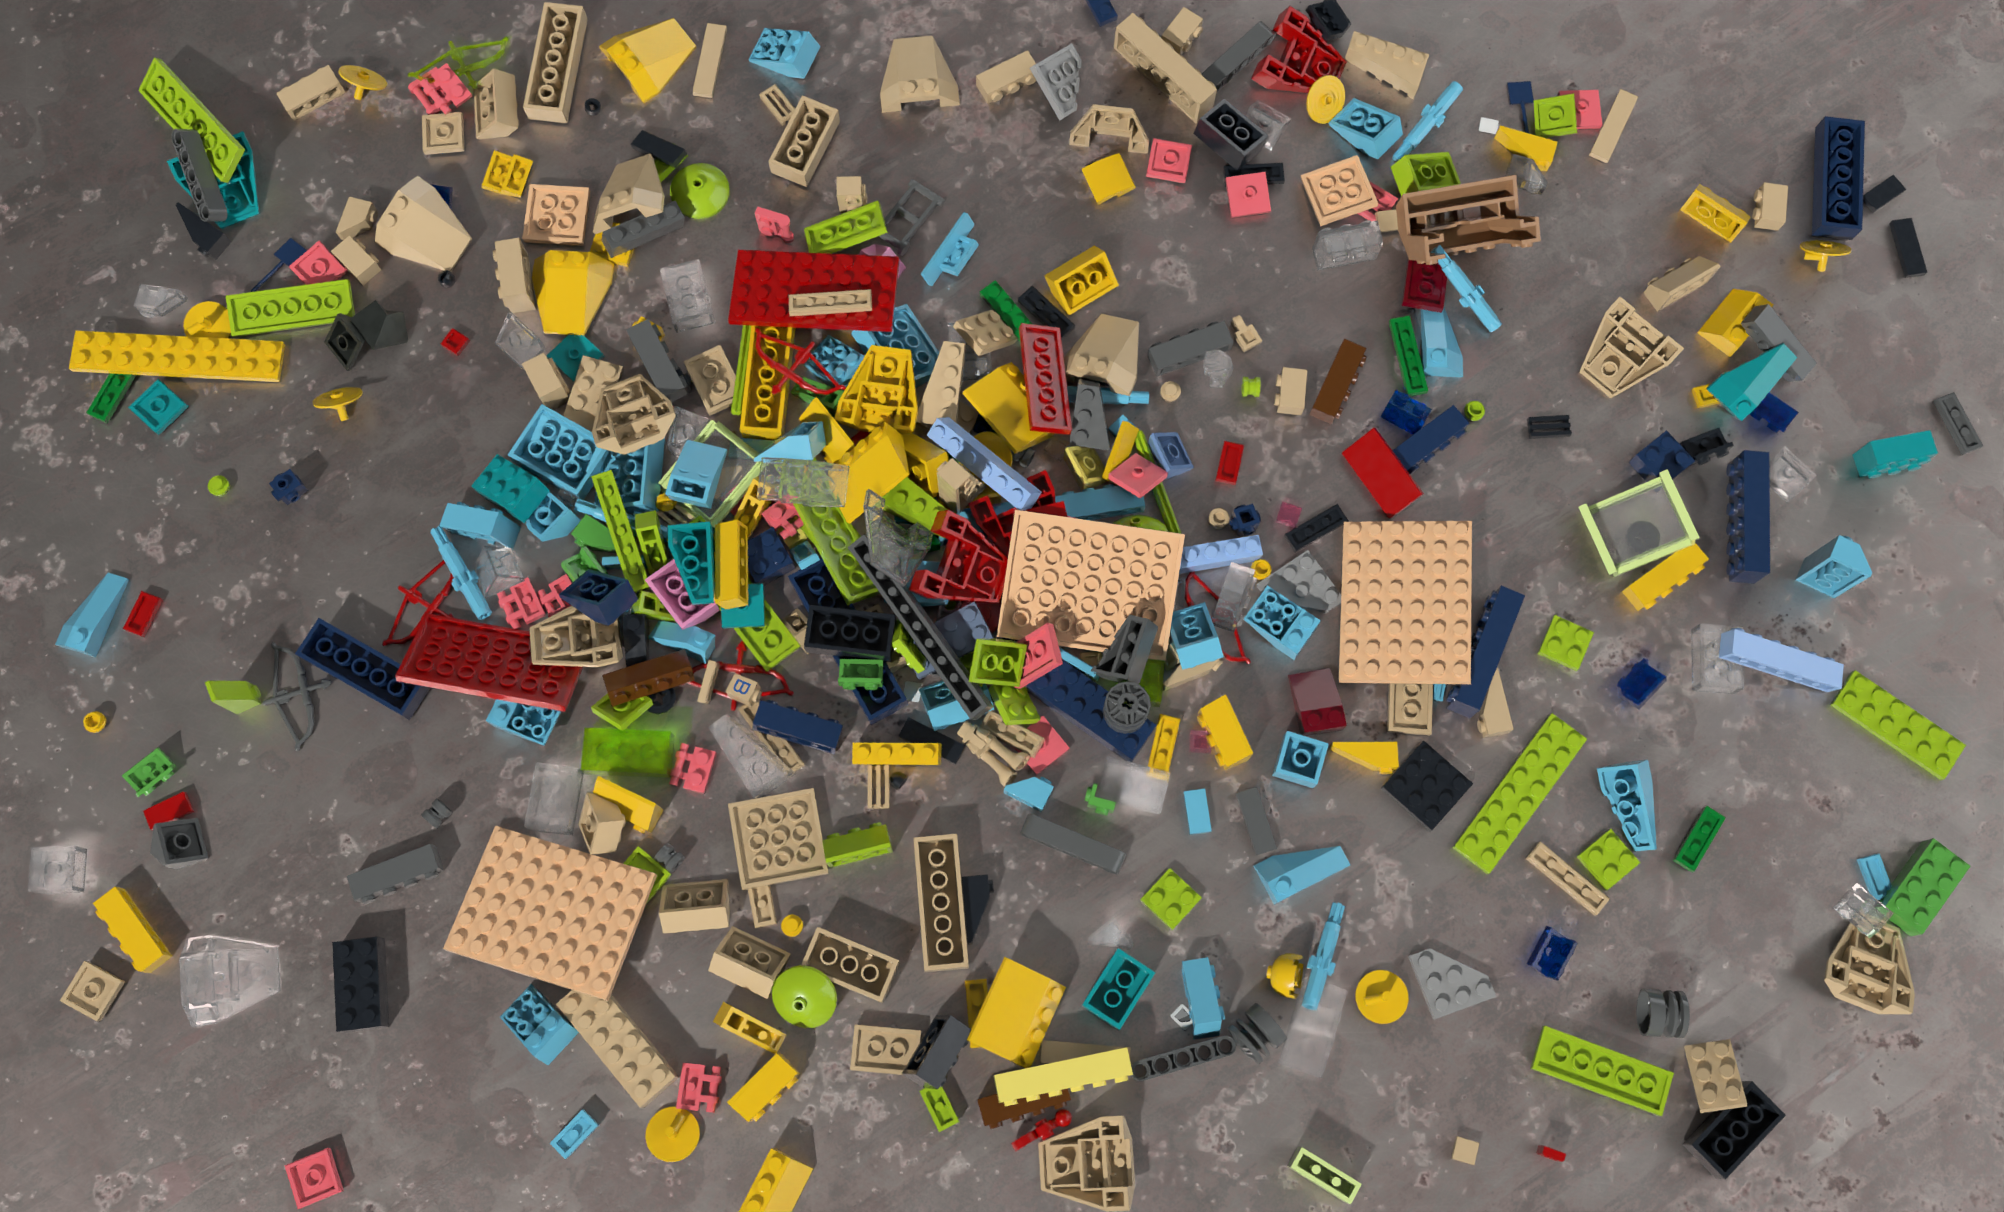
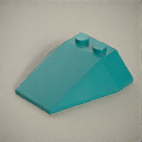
M244 131L232 135L243 146L245 151L229 182H221L214 174L227 208L226 220L214 221L221 229L260 214L253 150ZM178 157L168 160L167 163L175 180L192 197Z

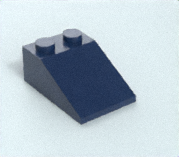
M590 569L559 594L560 598L593 621L608 626L614 623L622 613L629 610L638 600L627 579Z

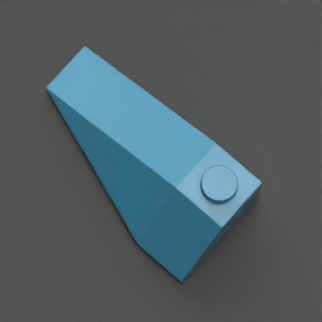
M107 573L63 625L55 645L96 657L129 579Z
M1629 761L1597 768L1601 790L1604 796L1607 795L1612 805L1613 813L1617 814L1621 821L1622 829L1633 850L1657 849L1653 782L1649 761Z
M1341 846L1274 855L1253 867L1275 905L1350 866V863Z

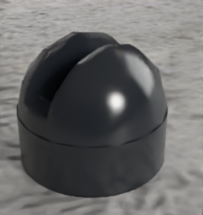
M594 98L586 100V113L590 116L598 115L601 109L600 102Z
M443 270L438 274V281L442 287L449 288L455 284L456 279L452 272Z
M900 771L893 772L889 779L890 784L896 790H899L907 781L908 776Z

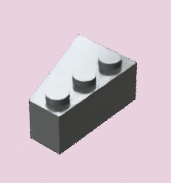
M1079 379L1069 445L1110 451L1111 443L1100 382Z
M1129 615L1114 636L1115 640L1109 649L1104 650L1102 653L1104 656L1097 666H1093L1091 671L1104 679L1120 683L1132 682L1139 685L1158 626L1147 618Z

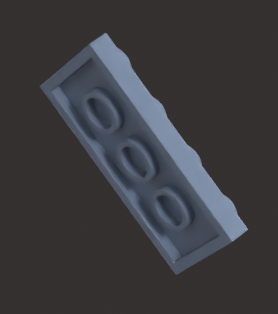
M975 601L934 623L959 659L975 650L977 638H994ZM914 641V644L916 645V647L921 651V649L918 647V645H917L916 642ZM926 659L924 671L918 674L913 668L918 679H922L936 671L928 659Z

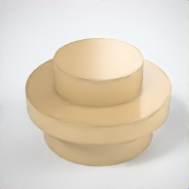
M1168 381L1162 385L1160 394L1166 401H1175L1180 397L1181 388L1176 382Z

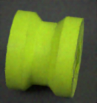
M1243 376L1242 397H1247L1248 395L1260 396V377L1249 379Z

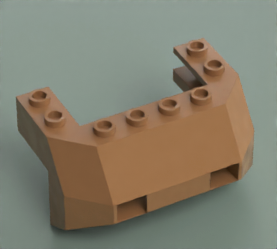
M1516 175L1406 193L1401 196L1396 205L1399 235L1409 260H1416L1417 264H1436L1438 259L1446 258L1445 254L1430 253L1438 245H1441L1448 256L1458 255V251L1465 250V253L1476 252L1478 247L1493 249L1496 248L1495 244L1508 243L1511 244V247L1520 246L1525 248L1532 247L1534 242L1541 241L1539 216H1520ZM1480 206L1481 215L1464 218L1463 209ZM1426 215L1428 216L1431 224L1427 225ZM1453 216L1454 220L1445 222V219Z

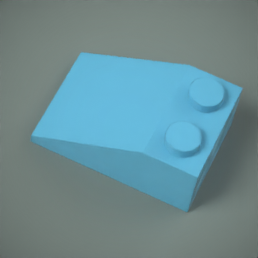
M1355 98L1329 122L1330 127L1359 151L1375 159H1379L1403 135L1399 116Z
M1205 602L1173 612L1170 633L1182 670L1224 657L1218 635Z

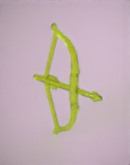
M504 37L500 41L456 47L452 41H449L450 51L420 70L409 72L408 77H415L420 81L425 79L419 75L451 55L452 59L458 61L461 65V68L455 69L453 72L458 77L466 74L470 82L468 85L476 89L478 81L473 79L470 72L480 68L484 69L497 61L504 54L505 44L509 38ZM501 44L500 50L490 58L468 65L463 61L465 56L463 50ZM426 78L429 83L435 82L433 78Z

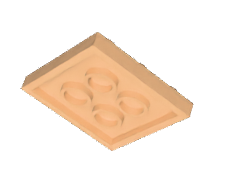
M1358 155L1301 175V181L1320 226L1378 206V201Z
M530 184L522 240L526 243L584 246L591 192L589 187Z

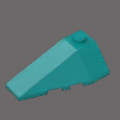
M1781 343L1759 354V357L1749 362H1744L1731 371L1722 373L1706 389L1733 417L1742 421L1761 403L1797 357L1784 343Z
M710 522L668 525V546L692 605L714 603L715 541L713 537L714 529Z

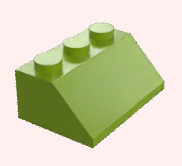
M881 822L870 824L869 829L865 830L860 828L850 829L848 834L841 836L839 833L826 836L827 839L822 840L825 860L829 868L893 852L886 824L882 825Z

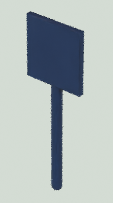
M1531 81L1509 82L1507 86L1510 105L1521 104L1525 133H1529L1525 104L1534 103Z
M290 238L274 253V256L281 261L251 289V292H256L284 263L290 266L307 250Z

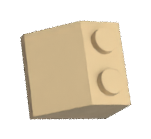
M588 792L586 793L578 825L590 855L616 852L617 845L621 842L622 827L625 826V816L621 814L618 805Z

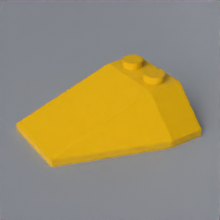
M674 18L615 35L599 46L609 61H614L630 81L633 91L643 103H646L664 89L697 48Z
M549 250L534 259L532 281L545 334H586L612 285L614 263L591 252Z
M871 345L838 401L835 420L840 424L865 432H872L874 428L886 422L902 435L913 433L918 416L912 352L908 349Z

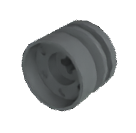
M1118 683L1106 695L1103 707L1104 720L1116 732L1126 734L1137 731L1143 726L1149 715L1151 706L1149 695L1137 683ZM1124 702L1132 704L1130 710L1127 707H1123Z
M1641 989L1637 999L1636 1018L1642 1036L1660 1037L1662 1034L1669 1038L1673 1036L1675 1038H1684L1689 1028L1690 1009L1687 996L1683 991L1673 992L1672 990H1666L1662 994L1657 989Z
M1255 1003L1245 1012L1249 1020L1248 1024L1241 1019H1237L1236 1023L1241 1030L1239 1031L1232 1024L1227 1029L1239 1049L1247 1057L1260 1064L1263 1062V1058L1258 1051L1268 1057L1270 1053L1265 1045L1269 1043L1277 1049L1287 1040V1036L1275 1020L1259 1004Z

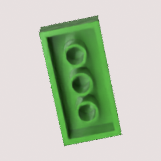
M1932 838L1922 841L1892 882L1891 889L1886 892L1887 894L1883 899H1880L1874 909L1909 936L1922 935L1971 866L1936 839Z

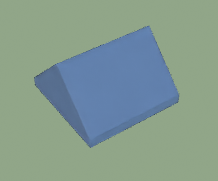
M1177 432L1152 433L1148 442L1150 451L1158 467L1167 472V478L1164 480L1194 468Z

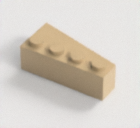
M1354 31L1345 60L1365 72H1371L1380 81L1385 80L1393 85L1392 88L1404 91L1408 94V97L1414 100L1429 54Z
M943 342L919 406L916 422L934 424L937 418L949 417L957 423L966 351L965 343Z
M953 458L948 462H943L937 469L939 499L958 515L969 505L968 503L972 502L986 488L979 479Z

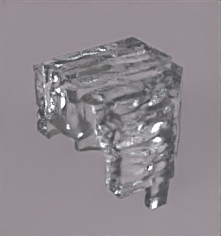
M1221 350L1206 351L1203 368L1205 375L1210 376V388H1222L1232 376L1233 364L1231 357Z

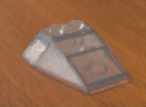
M868 489L863 507L870 565L904 587L930 550L933 533L918 522L907 530L883 514L885 499Z
M211 935L188 938L179 958L181 1004L191 1027L216 1024L281 991L278 947Z

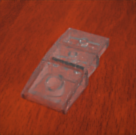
M761 457L757 498L759 500H779L781 503H798L813 507H845L849 466L811 460Z
M1304 975L1279 1063L1322 1078L1336 1037L1335 1032L1348 990L1325 982L1317 1010L1307 1009L1302 1006V1001L1309 976Z

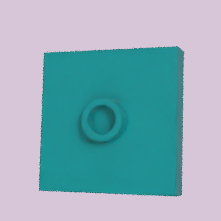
M584 335L566 336L546 355L548 359L552 357L556 366L573 382H575L583 355L602 360L605 357Z
M157 379L128 408L156 434L160 435L189 406L161 380Z
M748 584V605L726 610L721 607L723 629L765 626L763 584Z

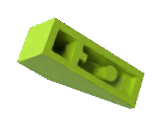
M656 510L635 514V529L650 575L669 563Z
M646 591L636 593L638 600L632 605L631 614H645L650 620L677 623L656 594Z
M247 681L205 682L211 701L235 714L242 713L261 704L259 700L261 693L258 687Z

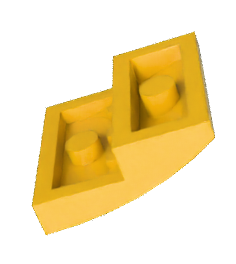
M494 150L482 183V188L508 196L521 197L533 161L516 154L512 157Z
M1120 153L1100 159L1081 169L1099 205L1116 195L1120 197L1136 188Z

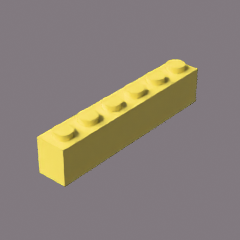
M1126 1047L994 1075L999 1103L1004 1102V1106L1018 1104L1017 1099L1026 1098L1027 1102L1040 1099V1094L1048 1093L1049 1097L1062 1095V1090L1068 1088L1071 1089V1092L1084 1090V1085L1093 1084V1088L1105 1086L1106 1080L1115 1079V1083L1128 1081V1076L1133 1075Z

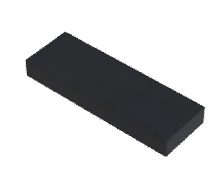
M644 130L630 144L633 149L646 155L651 154L653 158L674 168L688 154L684 148Z
M1283 163L1245 164L1238 171L1231 165H1225L1223 167L1225 187L1226 177L1266 172L1267 185L1284 184Z
M1912 218L1892 220L1889 225L1904 277L1925 275L1928 272Z
M1031 286L1018 298V302L1044 326L1060 328L1061 341L1075 328V324L1034 286Z
M1336 504L1285 533L1284 537L1296 553L1343 526L1344 522L1349 520L1339 505Z
M909 717L899 734L900 738L910 743H941V758L954 765L957 764L965 748L964 744L938 731H934L932 728Z

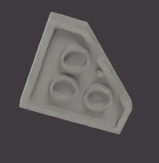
M1073 44L1066 46L1030 67L1032 74L1059 121L1077 110V103L1075 101L1076 94L1079 92L1080 78H1078V73L1082 60Z
M1308 550L1256 585L1261 593L1268 585L1303 609H1313L1328 613L1341 604V593Z
M1431 948L1408 956L1433 1020L1496 997L1487 975Z

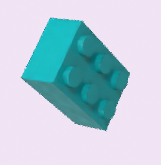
M1931 430L1870 441L1855 452L1853 458L1859 477L1868 476L1869 479L1881 476L1882 473L1894 475L1904 469H1908V471L1918 470L1922 468V464L1930 462L1931 458L1938 454Z
M496 454L471 485L483 498L523 523L528 520L550 492L538 478Z
M1118 948L1081 1006L1119 1031L1156 972Z

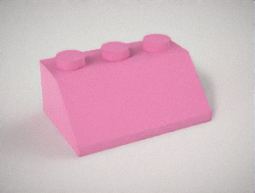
M674 559L645 579L646 583L682 630L703 623L720 611L715 601L709 604L692 605Z

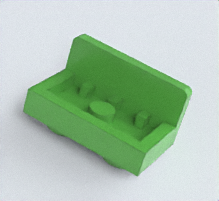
M586 546L581 548L580 553L561 563V567L572 582L588 569L608 574L606 569L597 562L595 554L589 551Z
M840 659L839 686H843V689L847 690L856 689V686L865 687L864 689L877 690L878 687H883V660Z
M157 747L126 771L122 777L133 787L137 797L142 794L147 796L157 788L155 784L158 781L162 780L165 782L174 775L172 770H174L176 765Z
M1093 783L1092 787L1087 788L1084 800L1088 802L1087 807L1094 808L1095 813L1105 816L1108 815V812L1113 813L1116 802L1095 797L1098 784Z

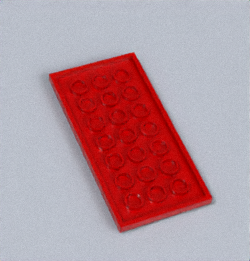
M738 250L728 317L729 325L892 332L899 257ZM867 289H871L872 311L790 316L789 295Z
M426 613L395 676L398 682L565 712L583 667L534 665L531 657L529 631Z

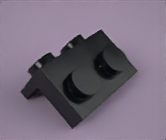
M1324 0L1321 3L1309 5L1305 10L1311 21L1323 34L1322 37L1325 41L1342 37L1351 26V22L1336 0Z
M1720 428L1713 429L1680 443L1695 460L1691 465L1698 463L1699 466L1711 461L1710 458L1717 456L1719 459L1728 455L1729 450L1734 446L1733 442H1726Z

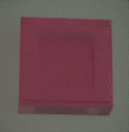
M1282 501L1275 522L1296 528L1302 508Z
M1190 731V753L1211 754L1212 747H1210L1206 735L1209 734L1208 731Z

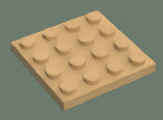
M814 788L728 804L742 890L829 874L825 860Z

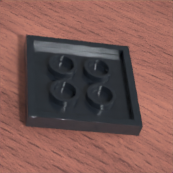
M1422 741L1381 789L1431 832L1473 783L1428 743Z

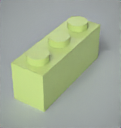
M1297 1147L1287 1165L1290 1169L1348 1204L1353 1202L1362 1185L1303 1147Z

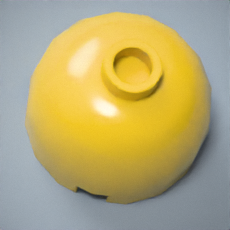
M1285 953L1278 956L1272 966H1268L1267 978L1270 979L1273 990L1280 996L1291 999L1298 997L1299 994H1295L1296 988H1301L1304 964L1299 963V960L1303 959L1302 955Z

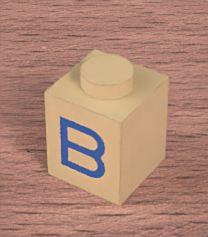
M735 673L726 693L729 698L753 707L754 703L759 701L762 691L758 682Z

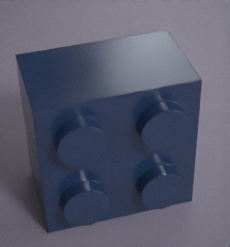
M1666 430L1629 461V464L1648 482L1658 478L1659 473L1667 469L1672 480H1674L1693 464L1695 460ZM1660 486V487H1657V488H1655V489H1653V490L1657 493V492H1659L1663 487Z
M773 527L748 540V571L756 584H763L765 586L796 569Z

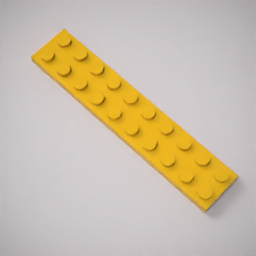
M75 331L69 369L72 372L280 382L285 344L283 341Z

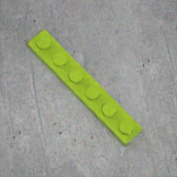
M609 470L591 476L625 579L629 581L635 593L650 589L645 581L648 576L613 471Z

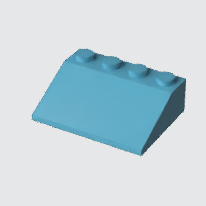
M907 304L895 307L892 332L852 331V336L865 355L871 345L911 350L915 388L930 380L940 352Z
M541 404L508 453V456L514 464L574 498L584 500L594 486L591 476L599 474L609 450L596 447L591 431Z
M665 437L655 444L647 445L625 455L612 451L608 452L599 474L609 470L613 471L626 513L634 514V511L645 513L654 510L659 512V509L656 507V501L661 490V485L658 482L662 479ZM595 492L594 504L598 505L600 501L597 492Z

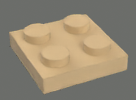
M454 112L447 115L444 113L422 115V142L425 155L465 151L462 112Z
M84 961L60 1001L93 1020L101 1022L125 981L89 961Z

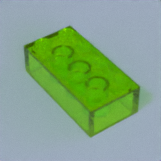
M585 728L581 771L587 775L671 778L670 771L673 764L675 735L671 731L631 729L621 731L619 729Z

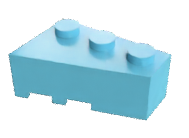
M457 502V504L447 503L439 525L452 534L474 540L476 538L488 540L487 543L492 545L495 542H499L511 550L515 546L521 529L519 525L505 517L501 510L495 508L486 510V508L479 505L469 507V505L462 502Z
M1208 957L1182 961L1181 971L1190 1009L1189 1017L1190 1019L1192 1018L1194 1028L1192 1033L1193 1040L1220 1036L1221 1022L1225 1020L1223 1006L1218 1005L1217 999H1220V991L1218 985L1214 986L1213 978H1216L1214 965H1210Z

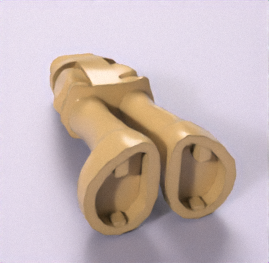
M965 721L957 732L963 738L962 742L966 743L972 754H976L978 759L981 758L999 775L1000 783L1004 787L1014 782L1018 775L1016 771L1021 770L1030 759V755L1026 752L1014 753L996 739V736L991 735L990 731L979 728L976 724L972 725L968 721ZM991 750L995 751V752H996L999 756H1001L1013 769L1007 767V766L1004 765L1002 762H1000L997 758H995V757L990 753V751H991Z

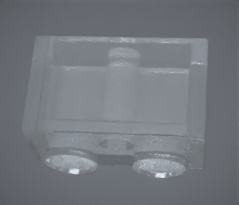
M1857 883L1833 907L1841 917L1847 919L1862 934L1869 938L1879 932L1894 914Z

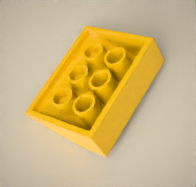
M1012 362L998 367L962 393L1014 454L1043 442L1055 434L1030 431L1024 375Z
M884 422L879 427L874 428L871 434L865 439L860 440L851 451L846 452L838 462L831 465L826 471L828 486L847 523H852L910 475L903 436Z
M1004 957L967 1040L1023 1068H1030L1066 987Z

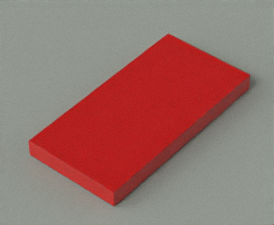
M1372 428L1342 452V455L1389 519H1392L1424 495L1423 491L1376 428Z

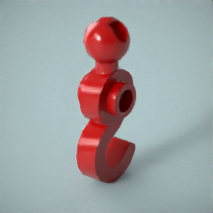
M1060 1109L1052 1120L1047 1121L1044 1118L1035 1123L1036 1129L1011 1143L1015 1152L1040 1137L1043 1141L1054 1135L1053 1129L1058 1126H1069L1072 1120L1071 1112L1066 1109Z

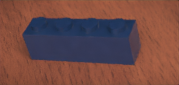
M1452 405L1392 451L1409 474L1412 475L1420 468L1419 464L1423 461L1428 463L1436 456L1435 452L1439 449L1444 451L1451 445V440L1454 438L1458 440L1467 433L1465 429L1470 423Z
M760 700L752 730L835 754L843 725L835 719L829 718L825 720L819 718L815 713L807 712L805 714L799 712L797 708L792 706L785 708L772 700Z

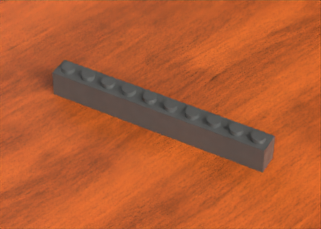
M862 535L848 549L968 717L978 720L994 706L977 683L969 682V671L915 596L909 591L905 582L874 539L868 535Z

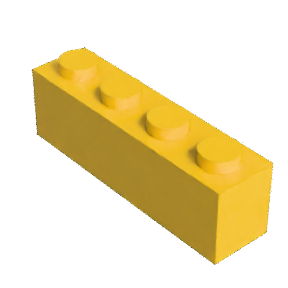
M738 519L715 524V533L713 535L715 541V603L725 610L748 605V527Z
M1695 543L1669 556L1628 586L1622 593L1637 611L1644 607L1648 610L1657 603L1655 600L1661 595L1664 598L1673 592L1672 586L1675 584L1681 586L1688 581L1687 575L1692 572L1696 575L1705 568L1703 564L1709 558Z
M852 743V764L941 765L942 744Z
M114 886L93 902L97 909L95 913L108 924L107 930L120 941L121 944L119 946L125 954L130 955L133 960L132 965L138 972L152 973L173 957L124 888Z

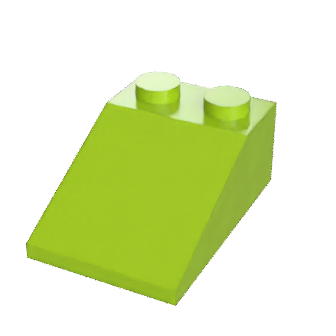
M1449 152L1404 155L1391 166L1401 196L1406 193L1461 184Z
M977 638L969 682L1019 687L1027 645L1004 639Z

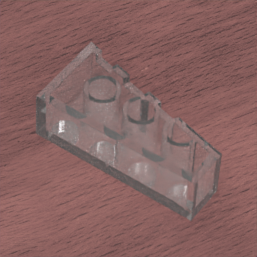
M724 715L709 726L710 731L753 798L765 797L796 774L735 716Z

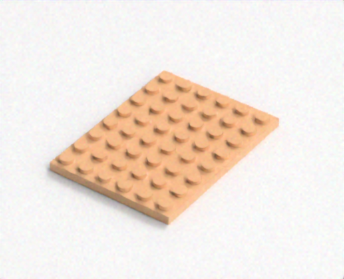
M1015 510L997 637L1020 640L1046 623H1051L1054 625L1059 646L1104 652L1105 649H1109L1115 640L1114 636L1127 617L1134 615L1147 618L1158 626L1148 659L1166 661L1185 534Z
M1472 521L1344 522L1339 683L1471 684Z
M495 826L443 949L609 1001L657 875L646 870Z

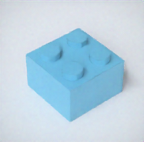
M1286 731L1283 735L1272 776L1314 788L1318 784L1329 743Z

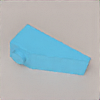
M659 620L649 635V639L675 651L685 649L687 656L705 664L715 649V635L696 626L682 630L678 623Z

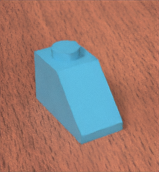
M1032 777L1005 786L1004 793L1042 813L1054 790V786L1051 785L1052 782L1044 777L1039 779Z

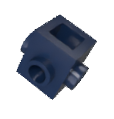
M291 469L278 474L269 483L273 488L271 493L278 502L282 500L287 505L298 501L301 495L309 491L298 475Z
M1253 503L1237 506L1234 508L1229 519L1231 529L1236 531L1237 536L1254 534L1261 522L1258 510H1255Z

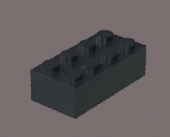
M810 605L804 649L806 653L891 662L893 652L892 640L897 621L896 615Z
M375 936L332 942L336 1032L348 1033L389 1027L385 938Z
M1742 1081L1747 1107L1713 1111L1682 1144L1716 1179L1726 1180L1786 1116L1753 1081Z

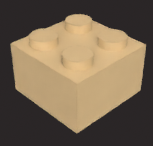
M542 353L522 363L539 398L546 407L554 410L568 403V394L571 392L552 357L548 359L545 353Z

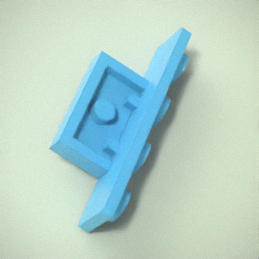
M963 212L922 271L921 275L928 285L933 286L942 271L958 276L979 246L976 240L967 237L974 227V222L968 213Z

